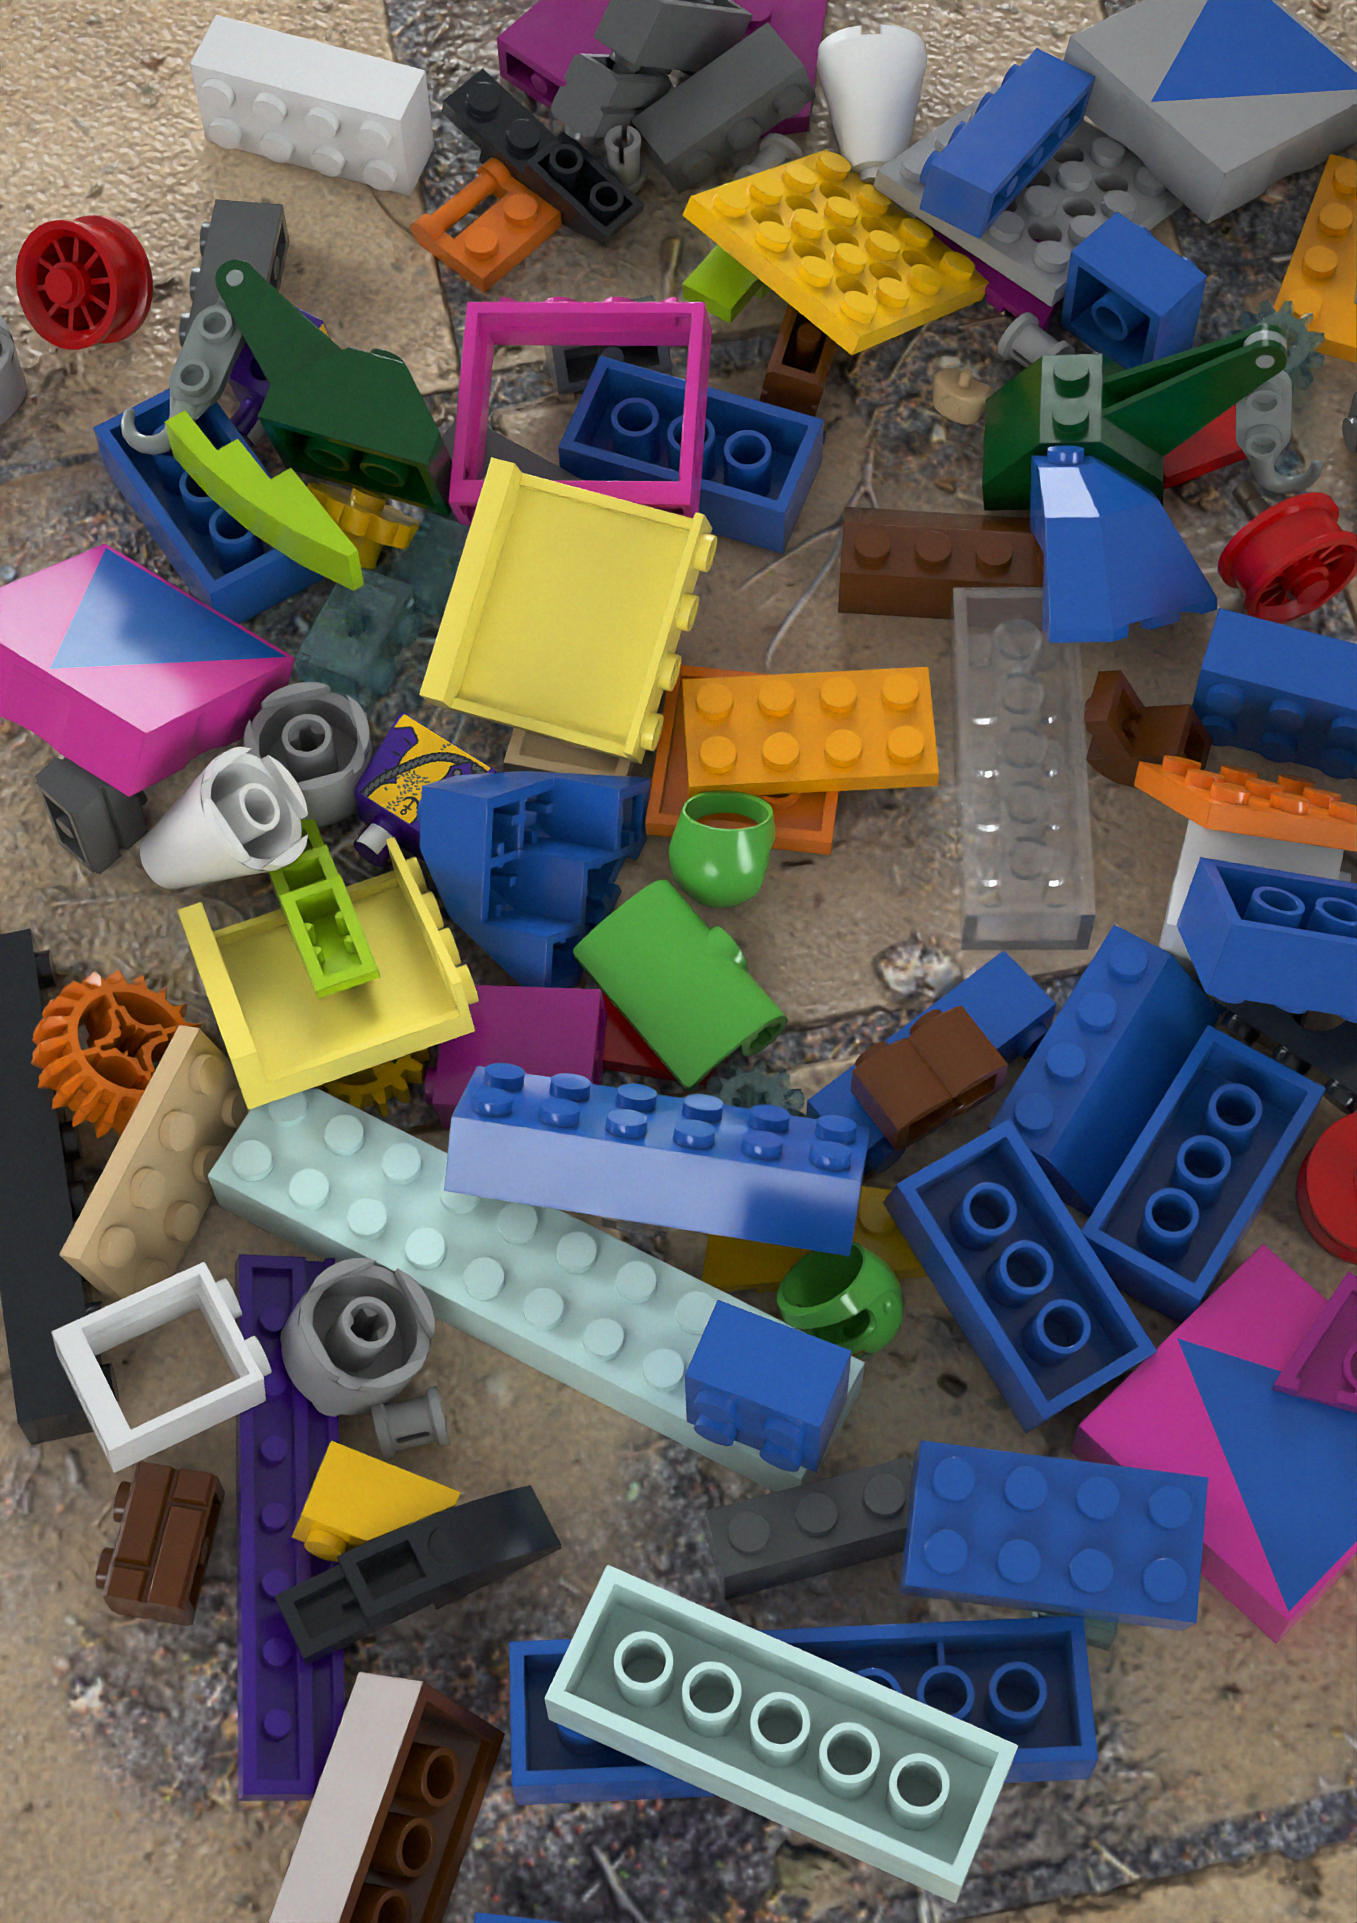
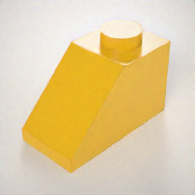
M331 1441L320 1464L292 1538L304 1542L305 1549L311 1554L327 1561L338 1562L337 1556L408 1524L455 1507L461 1492Z

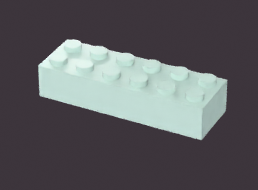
M607 1565L544 1698L549 1720L954 1903L957 1902L1018 1748L1017 1744L610 1565Z

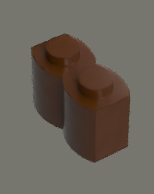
M962 1005L945 1012L935 1009L924 1014L910 1028L909 1037L888 1044L886 1041L878 1042L867 1048L855 1062L856 1067L852 1070L850 1091L895 1151L920 1141L950 1118L961 1115L978 1106L1005 1085L1008 1069L1007 1062Z

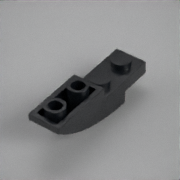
M483 68L443 100L442 113L481 149L479 162L484 164L491 157L500 160L507 167L512 177L561 212V221L564 226L605 244L644 210L645 204L575 139L568 136L565 130L556 137Z
M528 1485L447 1509L373 1539L337 1556L339 1565L275 1595V1599L307 1666L431 1604L438 1610L562 1548L532 1486Z

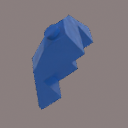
M1053 446L1047 449V456H1031L1030 529L1044 553L1042 628L1049 643L1114 642L1127 638L1129 625L1141 621V628L1153 630L1180 621V612L1204 614L1217 610L1218 598L1151 489L1097 457L1084 455V448Z
M515 771L456 775L422 786V797L417 809V818L420 824V850L449 917L522 987L571 988L578 984L584 969L575 960L573 949L591 930L612 913L622 892L619 885L614 884L623 863L626 858L637 860L647 840L645 820L651 779L634 776Z

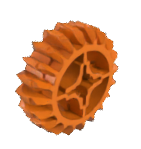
M119 969L113 974H109L106 980L94 971L90 976L85 977L81 984L73 980L71 984L66 985L55 1000L51 999L42 1012L43 1018L33 1033L32 1042L37 1047L32 1053L31 1065L43 1070L39 1076L38 1088L52 1089L57 1092L52 1099V1109L68 1106L74 1112L72 1127L82 1124L87 1120L94 1123L96 1139L106 1135L111 1128H114L120 1139L155 1072L153 1062L158 1061L160 1063L178 1026L184 1025L201 1029L202 1024L188 1023L183 1019L186 1015L188 1003L173 1006L166 1000L168 986L153 992L147 989L144 975L128 984ZM85 1025L90 1035L86 1040L89 1049L81 1050L78 1040V1027Z

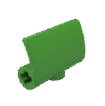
M668 880L655 881L639 891L600 922L573 949L574 958L687 1091H691L736 1049L743 1056L749 1057L757 1054L774 1042L787 1025L788 1019L786 1015L748 973L745 957L732 937L719 926H714L710 929Z

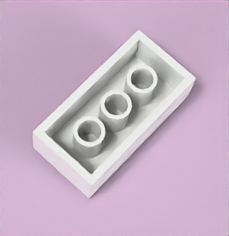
M219 15L215 16L190 62L205 139L223 148L239 149L267 157L274 162L294 164L316 170L329 177L338 176L370 185L377 190H389L411 196L434 149L425 70Z

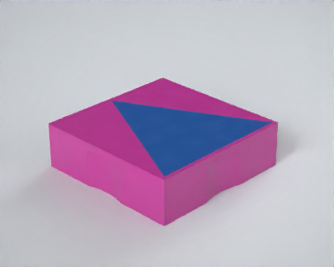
M102 544L0 587V716L32 731L49 743L58 753L128 797L184 769L198 755L211 749L228 746L243 738L249 719L252 722L257 713L262 709L261 702L274 691L288 686L296 659L107 544Z
M1262 1244L1156 1349L1158 1352L1146 1358L1078 1425L1071 1452L1080 1461L1208 1477L1201 1574L1277 1644L1337 1582L1352 1558L1357 1554V1413L1272 1390L1273 1384L1328 1303V1300L1268 1247Z

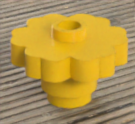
M308 482L307 488L358 550L363 581L368 569H375L383 545L404 550L406 547L416 549L424 526L420 524V521L404 515L401 510L386 505L387 499L360 487H353L352 491L321 482L319 485Z

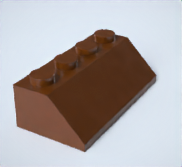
M845 507L838 613L1042 625L1044 553L1030 529V518Z
M359 1672L268 1923H442L505 1733L424 1681Z

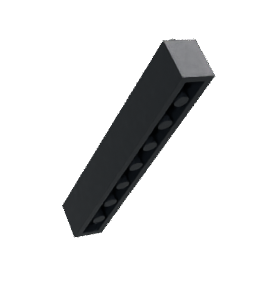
M31 929L0 934V1294L17 1422L29 1443L34 1445L94 1432L57 1356L51 1332L104 1308L102 1300L93 1302L90 1282L59 1255L89 1198L84 1179L75 1181L72 1161L83 1159L77 1125L72 1127V1121H66L64 1107L52 1109V1099L57 1092L52 1089L38 1088L39 1076L43 1070L31 1065L32 1053L37 1047L32 1042L33 1033L43 1018V1010L49 1003L47 989L57 987V976L51 951H40ZM100 1353L95 1358L117 1403H119L114 1368L112 1363L102 1364Z

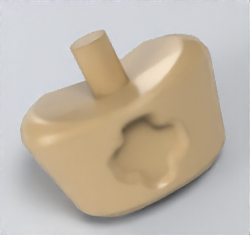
M959 368L941 369L933 377V406L941 415L963 425L976 423L983 415L986 399L993 394V389L991 386L972 378L973 371L968 368H964L962 371Z

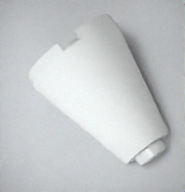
M880 24V34L862 35V25L848 27L825 38L818 48L817 71L841 156L850 163L851 169L849 172L859 174L861 181L869 182L871 185H874L876 173L880 167L909 148L928 61L924 40L915 32L895 25Z
M235 747L214 758L142 840L140 857L146 873L161 887L179 889L274 871L295 861L302 854L307 844L308 834L301 838V819L308 816V811L303 793L290 772L279 761L269 755L260 759L246 753L252 748Z

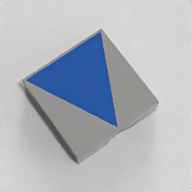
M1143 0L1070 36L1063 61L1096 77L1085 115L1108 136L1131 150L1145 164L1152 176L1206 224L1264 194L1271 185L1280 179L1296 172L1308 170L1327 160L1330 154L1336 155L1357 144V68L1278 0Z

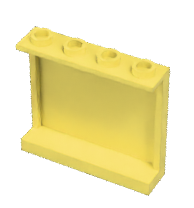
M491 457L419 695L434 706L642 764L646 749L654 751L661 735L664 717L658 714L657 711L663 691H672L678 679L681 655L675 654L681 631L689 632L696 619L699 596L693 594L699 571L708 572L715 556L717 536L711 535L712 526L706 516L701 513L695 512L694 518L681 516L525 474L520 471L515 463Z
M395 837L386 840L394 871L346 886L378 967L380 978L326 997L317 998L281 909L216 931L211 929L202 902L177 910L248 1110L475 1031L468 1005L479 1002L470 971L466 964L455 968V966L461 964V960L449 927L442 929L444 928V923L432 891H427L425 879L417 858L412 857L405 860Z

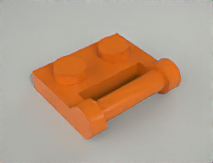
M493 157L477 169L478 176L432 215L424 213L410 226L414 238L424 249L483 293L562 227L561 212L512 177L507 167L500 160ZM493 194L500 199L455 238L446 233L489 195Z

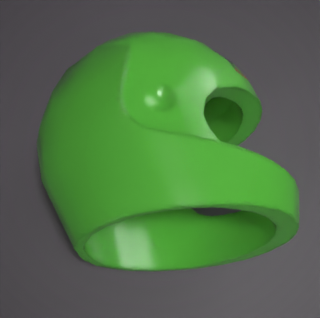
M709 791L689 798L682 807L668 851L673 878L680 889L697 903L710 908H731L751 900L759 892L765 879L769 865L770 850L775 841L776 830L771 805L759 797L737 791ZM736 813L755 820L758 825L742 829H723L710 827L696 821L710 814Z
M852 1242L850 1256L814 1250L807 1253L791 1267L781 1281L776 1300L785 1323L791 1327L805 1329V1333L851 1350V1356L857 1359L873 1356L890 1343L901 1327L905 1307L903 1290L898 1276L884 1260L856 1242Z

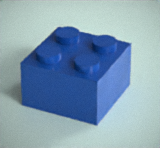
M1117 211L1071 251L1060 325L1098 354H1104L1126 370L1192 349L1207 275L1201 272L1191 260L1186 257H1180L1155 239L1148 229L1134 224Z
M717 1300L685 1374L686 1422L695 1425V1432L713 1443L732 1446L734 1441L760 1450L759 1455L763 1460L782 1470L797 1472L801 1466L817 1473L847 1399L852 1351Z

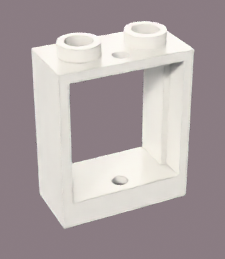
M205 1262L51 1332L57 1356L114 1473L266 1401L264 1376L272 1372L265 1352L255 1336L244 1340L234 1320L242 1316V1311L234 1291L226 1278L215 1282ZM200 1308L236 1380L138 1427L130 1429L95 1356Z

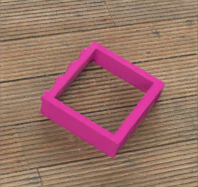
M500 297L499 302H467L448 501L460 526H471L484 483L482 477L494 345L688 346L678 482L551 481L694 518L695 512L699 513L712 336V328L705 302H678L677 297H670L662 302H635L626 297H610L603 302H576L567 297H551L544 302H518L508 297Z

